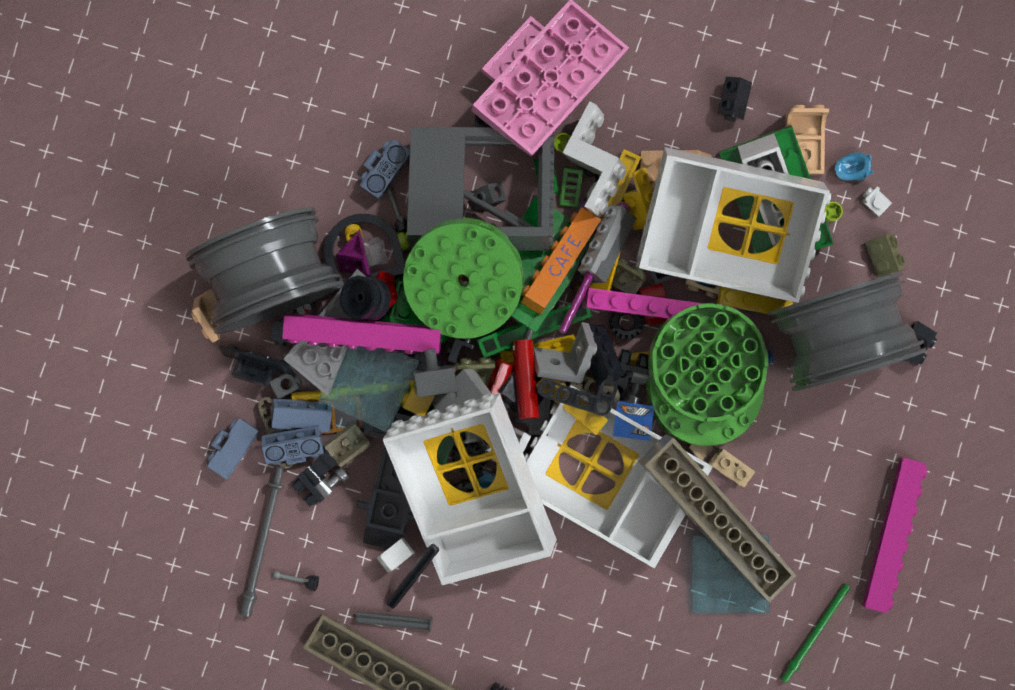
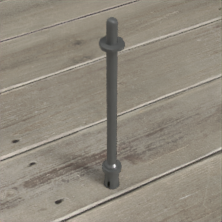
M281 466L276 468L273 483H267L271 487V492L248 589L245 593H242L243 602L239 614L247 617L252 616L254 601L258 597L255 593V588L278 491L285 487L280 484L283 474V467Z

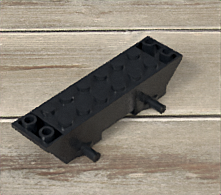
M395 399L386 427L375 424L374 428L381 430L373 429V432L381 433L385 436L393 422L403 420L404 422L417 414L402 406H397ZM429 407L427 413L432 411L433 407ZM384 444L372 498L369 503L357 500L356 508L367 510L363 543L388 549L401 538H404L407 522L409 520H416L411 512L410 505Z

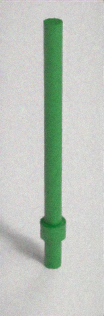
M844 583L800 651L788 663L789 667L781 677V680L788 683L794 672L799 670L801 667L800 663L850 590V586Z

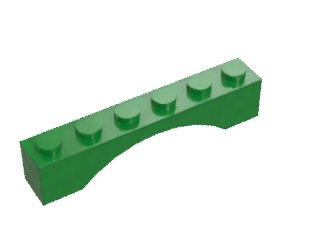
M582 301L571 324L592 317L590 309L581 308ZM571 304L549 312L536 333L533 332L531 339L558 330ZM519 323L478 339L477 341L484 358L513 347L512 342L523 340L527 326Z

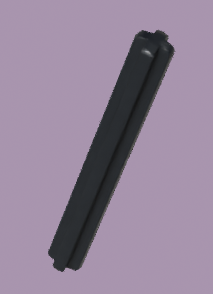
M431 544L388 599L387 606L394 609L439 552V547Z

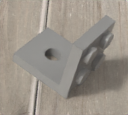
M581 322L570 353L533 347L537 377L582 383L586 370L590 368L591 358L597 351V344L594 341L589 323Z

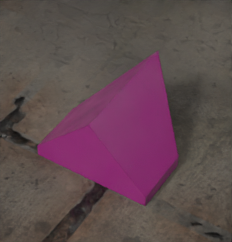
M359 229L336 254L340 271L354 273L358 269L362 274L369 275V261Z

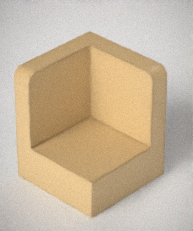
M693 444L687 446L693 455L702 461L704 457L714 450L712 446Z

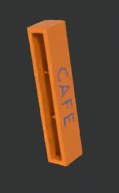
M581 208L578 213H573L569 219L571 225L569 228L565 226L559 235L562 239L560 242L556 240L550 250L553 253L550 257L548 255L545 256L541 263L543 266L542 270H536L531 278L534 281L531 286L527 285L521 295L524 296L521 301L522 304L536 313L542 314L601 221L600 218L584 208Z

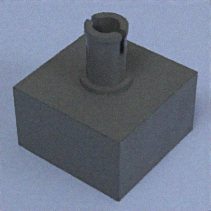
M436 349L424 350L426 368L412 370L415 395L423 397L457 392L454 368L451 365L438 366Z

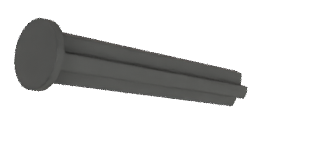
M358 611L356 613V622L424 629L431 632L433 617L420 618Z

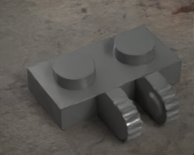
M543 398L538 407L539 418L519 419L517 417L514 418V423H529V435H541L540 427L545 420L549 421L550 399Z

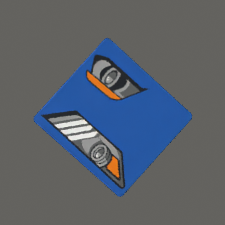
M617 402V412L651 431L654 406ZM615 415L613 436L650 441L649 434Z

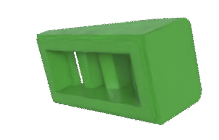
M564 167L560 206L578 208L584 168ZM568 173L579 174L578 177H572L567 175ZM567 181L578 182L577 185L566 184ZM565 188L574 189L577 191L576 193L565 192ZM564 196L576 197V198H575V201H573V200H565V199H564Z

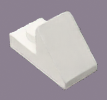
M401 538L380 554L377 559L389 573L415 552L405 539Z

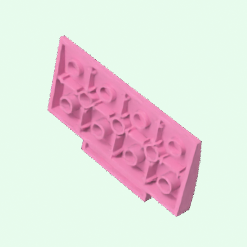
M569 0L545 27L530 16L487 62L481 72L491 79L493 83L472 105L471 111L532 157L627 52L629 47L573 0Z

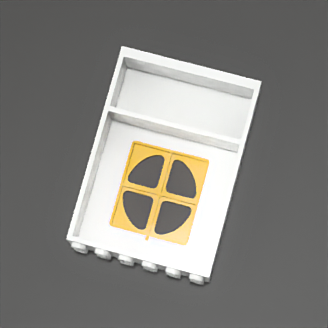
M664 147L637 255L638 266L640 269L799 303L800 297L803 298L805 293V286L803 285L805 279H808L810 275V260L813 261L816 250L814 246L815 242H818L820 239L821 231H819L820 224L825 221L826 212L824 210L826 204L829 205L831 193H829L830 191L825 183L821 181ZM742 196L754 197L750 217L747 220L722 214L723 208L730 201ZM763 199L771 201L780 209L784 218V225L782 227L762 224L756 221ZM724 222L746 228L740 250L732 249L722 240L718 231L719 223ZM754 230L774 233L780 236L778 243L769 250L755 254L748 252Z
M563 389V391H567L562 399L564 401L567 400V398L570 395V392L567 389ZM580 396L583 400L589 403V399L587 396ZM599 402L597 410L603 413L607 410V405ZM554 403L549 412L552 416L549 421L545 420L539 429L542 431L540 437L535 436L530 445L533 449L530 454L526 453L524 455L542 503L655 568L686 515L638 462L662 437L611 408V411L604 415L608 421L597 433L601 436V441L593 455L588 458L568 447L567 442L578 434L593 432L562 408L563 403L559 405ZM615 415L649 434L650 441L613 436ZM608 442H612L621 453L624 470L621 475L611 472L597 462ZM562 452L585 464V468L575 485H570L560 471L559 456ZM688 453L708 476L712 466ZM592 470H596L615 481L614 488L602 494H587L581 490Z
M489 393L478 400L469 399L458 406L452 404L441 411L435 409L428 412L427 415H415L407 421L398 420L391 424L392 426L384 436L383 442L426 547L428 548L431 544L439 547V552L432 562L442 585L551 556L557 539L500 393L495 395ZM467 431L478 435L488 443L491 451L473 457L469 456L460 433ZM452 436L461 460L439 465L437 462L438 447L445 437ZM494 459L497 463L495 479L489 487L482 488L473 469V464ZM462 467L465 468L474 491L464 492L456 489L446 481L443 473Z

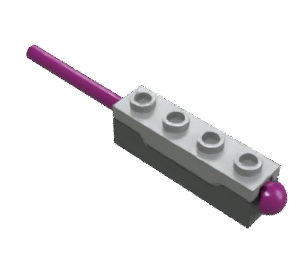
M625 202L608 207L593 240L589 244V248L578 269L584 275V280L559 328L561 333L565 334L590 283H606L636 220L630 213L629 205Z

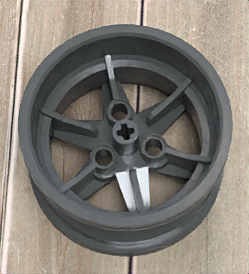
M315 208L295 209L252 222L217 236L195 247L185 255L186 260L190 261L188 264L189 268L196 269L199 277L206 283L211 284L217 304L212 310L214 319L211 321V326H217L213 329L214 334H224L264 322L320 300L344 286L343 281H338L341 278L340 274H334L331 266L322 264L314 244L317 243L318 237L315 224L319 221L318 216H314L316 214Z
M902 271L768 312L769 316L774 315L775 320H771V324L776 322L779 332L790 335L796 357L792 359L791 365L793 378L789 379L790 383L795 382V386L791 387L792 391L844 379L926 352L925 347L920 348V344H923L924 341L917 339L914 330L908 324H903L897 302L903 295L901 284L905 283V280L899 281L898 278L903 275Z

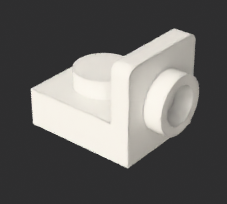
M878 186L874 189L870 187L863 194L865 198L861 201L877 218L892 204L879 191L880 188Z

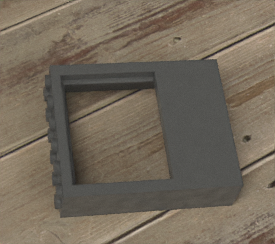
M411 127L407 219L409 249L413 248L423 233L436 224L449 219H463L465 146H517L493 128ZM551 135L539 148L538 227H497L508 236L511 243L519 251H549V244H553L554 135Z

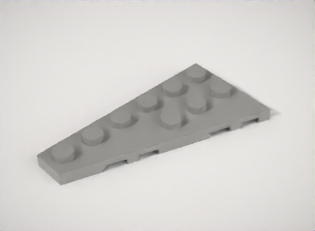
M357 269L351 277L365 275ZM342 288L319 316L354 319L347 316L340 305ZM299 340V343L295 344L284 360L324 394L329 396L347 348L343 344H338V347L326 346V343L319 342V345L307 344V341Z

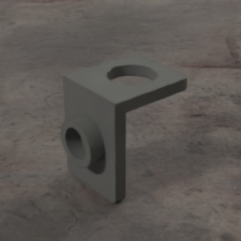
M501 182L487 184L470 191L475 194L474 197L488 204L506 200ZM495 187L499 190V193H500V196H499V197H497V196L495 195V192H494V188H495ZM472 203L475 210L480 209L479 206Z

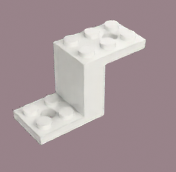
M589 101L563 154L572 163L600 175L585 204V207L592 214L600 218L608 208L607 203L609 199L615 195L619 180L624 178L626 166L618 157L590 145L595 139L597 128H600L604 122V114L596 104Z

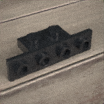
M220 344L219 346L224 356L238 360L231 374L233 378L268 388L275 371L293 376L294 372L290 364L284 360L276 361L267 355H256L250 350H238L233 345L225 346Z

